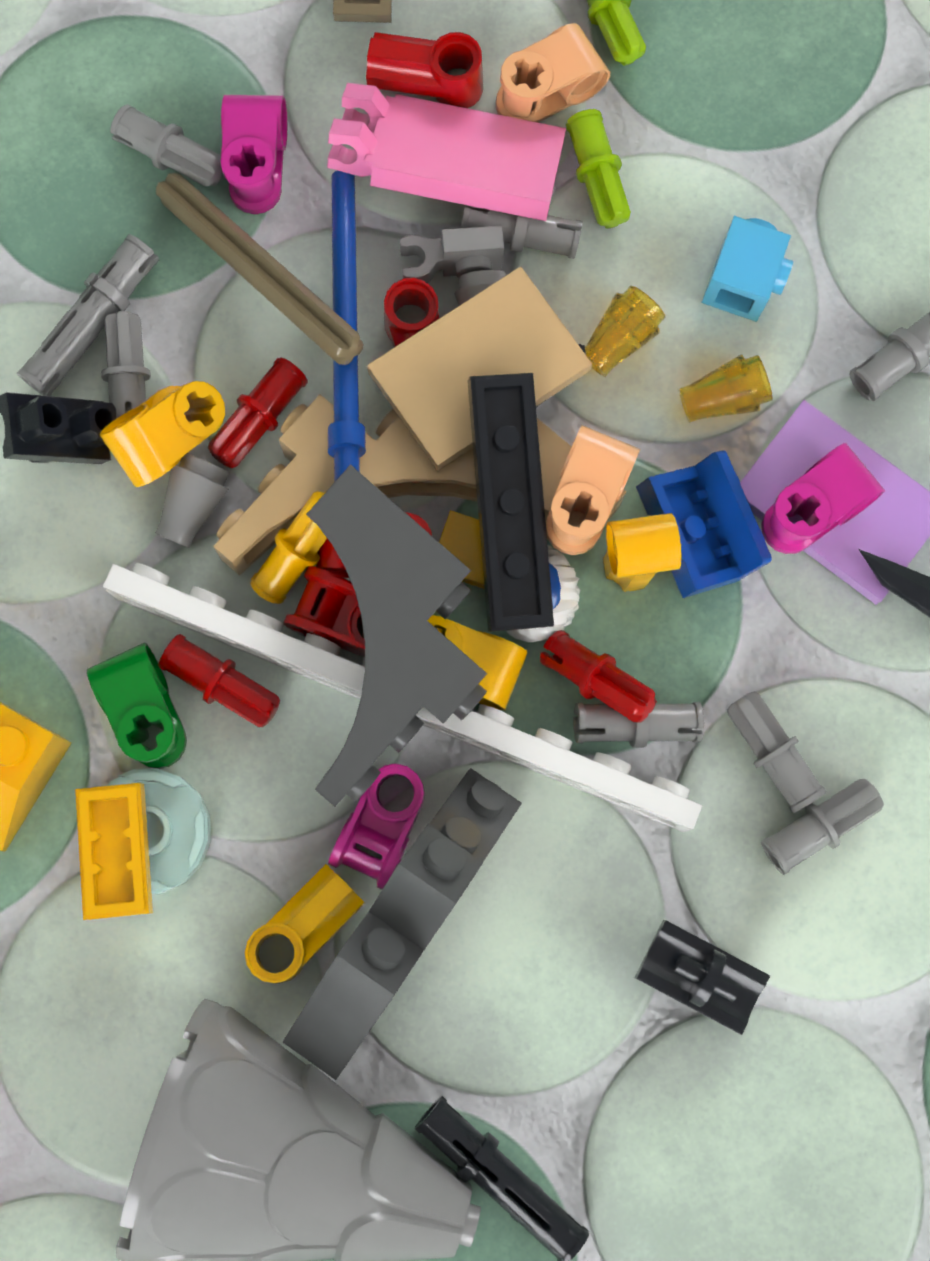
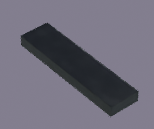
M533 373L470 376L467 382L488 632L553 627L554 618Z

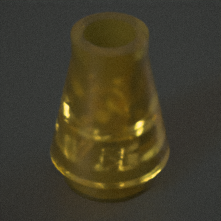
M630 285L623 294L615 293L585 346L586 356L592 363L591 368L603 377H606L615 366L660 333L658 326L666 318V315L660 306L639 288Z
M740 354L692 384L678 389L689 423L704 418L760 411L761 404L773 400L769 379L758 355L745 359Z

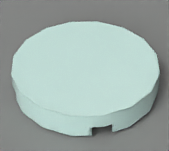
M158 768L132 769L110 781L107 786L131 783L144 784L152 894H163L184 884L203 864L211 843V817L201 794L182 777Z

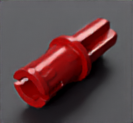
M282 357L280 359L277 358L273 362L274 365L250 394H241L236 401L239 407L208 443L211 455L219 463L230 469L237 467L267 430L274 431L278 427L277 417L300 389L306 386L308 379L289 360Z
M564 630L555 632L545 642L543 647L554 653V655L551 656L547 652H541V664L553 669L577 685L579 693L585 699L591 700L596 697L632 722L637 723L643 722L649 713L653 711L657 703L654 690L618 668L616 660L612 655L606 653L598 655L570 637Z
M181 634L176 635L171 640L159 660L158 666L160 669L168 671L202 692L203 701L211 704L216 701L257 727L263 728L272 720L281 701L276 694L235 670L236 663L233 660L227 659L225 662H222L185 639L186 637Z

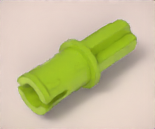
M587 0L589 6L587 16L591 24L599 26L614 60L626 66L642 57L646 51V45L629 10L632 0Z
M596 109L580 111L572 115L565 125L567 132L570 134L579 167L576 169V177L579 182L586 185L597 223L606 229L615 228L619 224L627 222L631 213L618 173L622 162L618 155L612 153L603 124L602 113Z

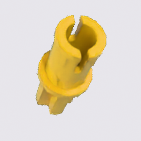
M326 491L324 493L314 492L289 528H283L278 531L275 536V548L258 572L252 576L250 585L264 600L274 604L283 603L287 597L286 595L307 566H314L319 561L318 550L327 537L306 514Z

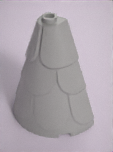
M208 999L202 1000L184 1031L183 1038L190 1040L188 1049L171 1060L140 1146L119 1226L129 1228L130 1232L127 1239L120 1237L116 1245V1258L118 1260L415 1261L453 1258L459 1244L471 1247L481 1212V1206L470 1203L472 1195L471 1183H465L451 1167L384 1113L375 1116L313 1064L306 1065L235 1009L222 1006Z

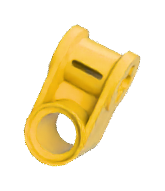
M192 381L182 386H167L158 390L139 406L113 420L99 435L133 485L141 487L166 474L179 463L184 455L215 433L223 423L225 403L218 390L204 381Z
M432 615L427 621L487 673L479 683L487 690L479 704L498 710H505L528 654L527 650L502 637L476 631L447 618L444 619L441 616Z

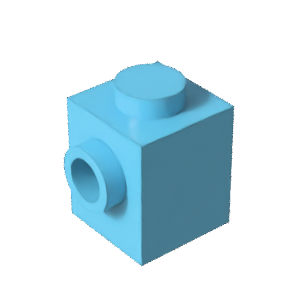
M734 216L723 240L701 303L757 322L769 301L771 292L781 295L788 280L793 260L784 258L791 235L777 231L774 225L765 220L757 218L745 220Z

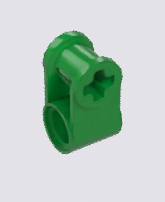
M144 642L87 669V677L92 691L106 714L118 745L124 754L149 768L162 769L176 763L185 752L187 737L170 698L162 669L159 668L158 661L148 644ZM151 725H155L162 730L156 736L158 746L153 750L141 744L149 738L147 728Z

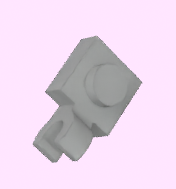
M502 225L444 229L440 238H425L419 235H409L401 238V256L417 255L424 260L423 264L419 267L403 268V279L417 278L429 283L440 270H443V277L457 276L458 278L463 274L474 271H502L504 254Z

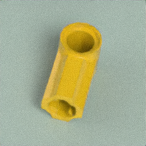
M672 513L607 522V552L603 557L606 579L613 580L619 584L623 592L644 589L657 572L680 569L682 557L680 534L676 519Z
M325 864L265 925L252 933L245 948L246 965L254 976L264 982L278 984L292 980L299 975L311 958L360 910L365 902L337 873ZM282 935L289 938L293 944L294 958L287 969L282 972L272 973L266 970L260 962V947L269 937Z

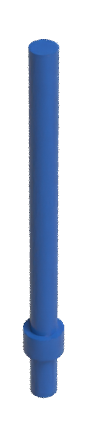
M337 170L331 176L333 311L357 331L355 175ZM358 355L354 356L353 360L347 365L338 364L333 360L334 422L328 426V454L334 458V482L350 464L360 472L359 458L366 453L365 426L359 423Z

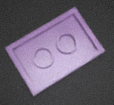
M803 400L740 482L753 514L763 520L764 514L775 503L777 496L785 487L803 476L806 471L833 449L843 443H847L885 489V492L854 518L841 526H836L803 551L876 605L884 599L889 590L880 584L859 549L907 567L930 536V491L814 406ZM798 514L794 517H788L789 521L793 524L803 520Z

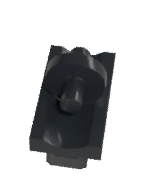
M9 392L0 395V413L5 425V438L2 447L4 459L29 460L32 463L67 462L103 464L111 460L110 450L99 434L109 423L117 418L116 408L112 403Z
M663 920L634 978L742 1035L748 1024L753 1007L765 988L770 975L669 921Z

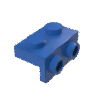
M726 451L713 452L695 466L648 477L636 486L648 516L672 513L676 519L680 534L682 557L680 569L671 570L682 598L738 582L771 562L772 557L763 533L756 522L741 487L740 480Z

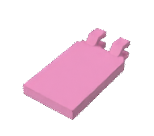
M347 83L342 96V107L346 108L342 119L334 118L329 131L328 143L333 145L328 156L327 168L360 177L371 175L370 186L547 221L566 128L398 94L395 97H384L376 86ZM352 108H361L365 110L368 114L360 113ZM341 144L350 145L354 149H348Z

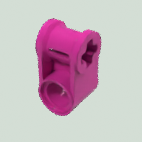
M224 95L221 107L222 151L220 161L223 175L229 182L231 200L238 209L245 213H265L274 208L280 200L282 193L283 155L287 146L288 131L285 97L280 95Z
M843 443L821 458L803 476L785 487L777 496L775 503L764 514L761 523L764 539L768 545L778 552L784 554L799 553L836 526H841L854 518L885 492V489L847 443ZM796 514L803 518V520L795 524L788 519V517H794Z
M400 764L385 765L378 769L381 772L380 775L361 796L354 812L350 814L328 861V865L335 868L343 864L377 880V888L381 890L404 855L410 841L408 837L425 800L424 784L417 773L409 767ZM392 776L406 777L414 788L413 801L403 811H388L379 800L380 786L386 779ZM358 843L381 854L382 859L380 860L357 849L356 844Z

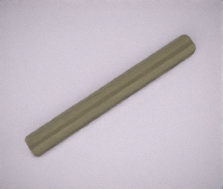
M169 173L165 181L157 184L156 195L161 198L162 204L335 362L347 365L353 360L354 356L361 353L364 345L356 330L181 174Z

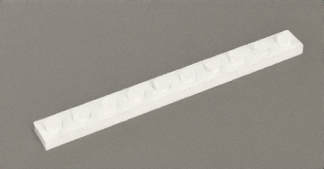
M135 563L132 571L115 564L112 565L103 587L115 599L361 699L365 673V657L361 665L338 656L341 647L325 638L307 633L304 641L283 634L281 630L284 624L264 613L249 610L247 617L244 618L224 609L227 601L205 589L192 586L188 595L167 586L170 580L169 576L144 564ZM480 704L477 712L471 711L462 721L452 714L444 724L425 707H422L416 714L424 722L423 726L681 832L694 829L702 805L687 799L690 792L687 787L658 776L654 777L652 784L628 775L631 765L604 753L596 752L593 760L570 751L573 743L571 740L554 732L541 728L537 729L535 736L511 727L514 721L512 716L493 707Z

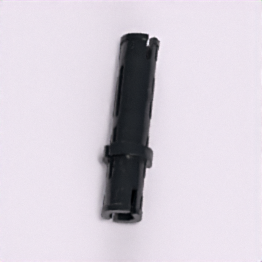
M443 1096L439 1097L420 1118L415 1126V1130L418 1133H422L458 1166L455 1173L465 1183L472 1179L507 1211L516 1222L520 1223L557 1258V1261H571L587 1241L589 1230L575 1221L539 1185L533 1182L497 1149L499 1141L491 1133L487 1132L482 1135L451 1107Z

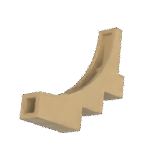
M321 394L308 407L305 404L296 407L281 427L283 435L279 438L284 457L290 463L286 467L283 464L275 466L259 485L258 492L261 495L245 512L242 509L234 511L223 522L217 532V537L220 540L213 547L221 560L239 576L276 544L275 536L278 531L283 528H289L314 492L324 493L334 483V458L328 454V426L334 422V405ZM394 409L379 424L376 430V434L379 436L377 440H374L365 432L366 453L359 458L360 473L388 498L404 495L454 496L477 502L473 448L437 471ZM537 418L546 522L553 497L561 481L562 469L572 446ZM623 490L619 501H615L608 520L620 507L627 491ZM573 511L568 523L574 527H580L585 515L581 512Z

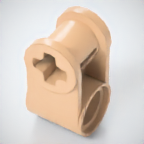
M576 23L564 25L552 32L548 37L521 51L512 53L505 59L500 75L502 86L496 96L498 115L539 123L572 105H578L593 97L608 82L610 71L581 27Z
M581 425L562 469L561 481L553 497L546 519L547 539L555 549L564 554L578 555L586 553L595 546L615 501L618 502L639 454V448ZM573 511H578L585 515L580 527H574L568 523Z

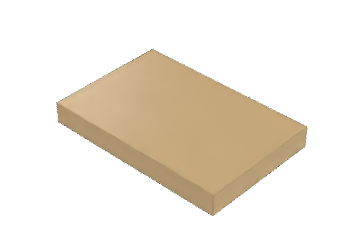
M520 266L368 364L367 370L435 469L439 471L473 448L467 382L470 376L533 373L536 406H538L591 370L592 363Z

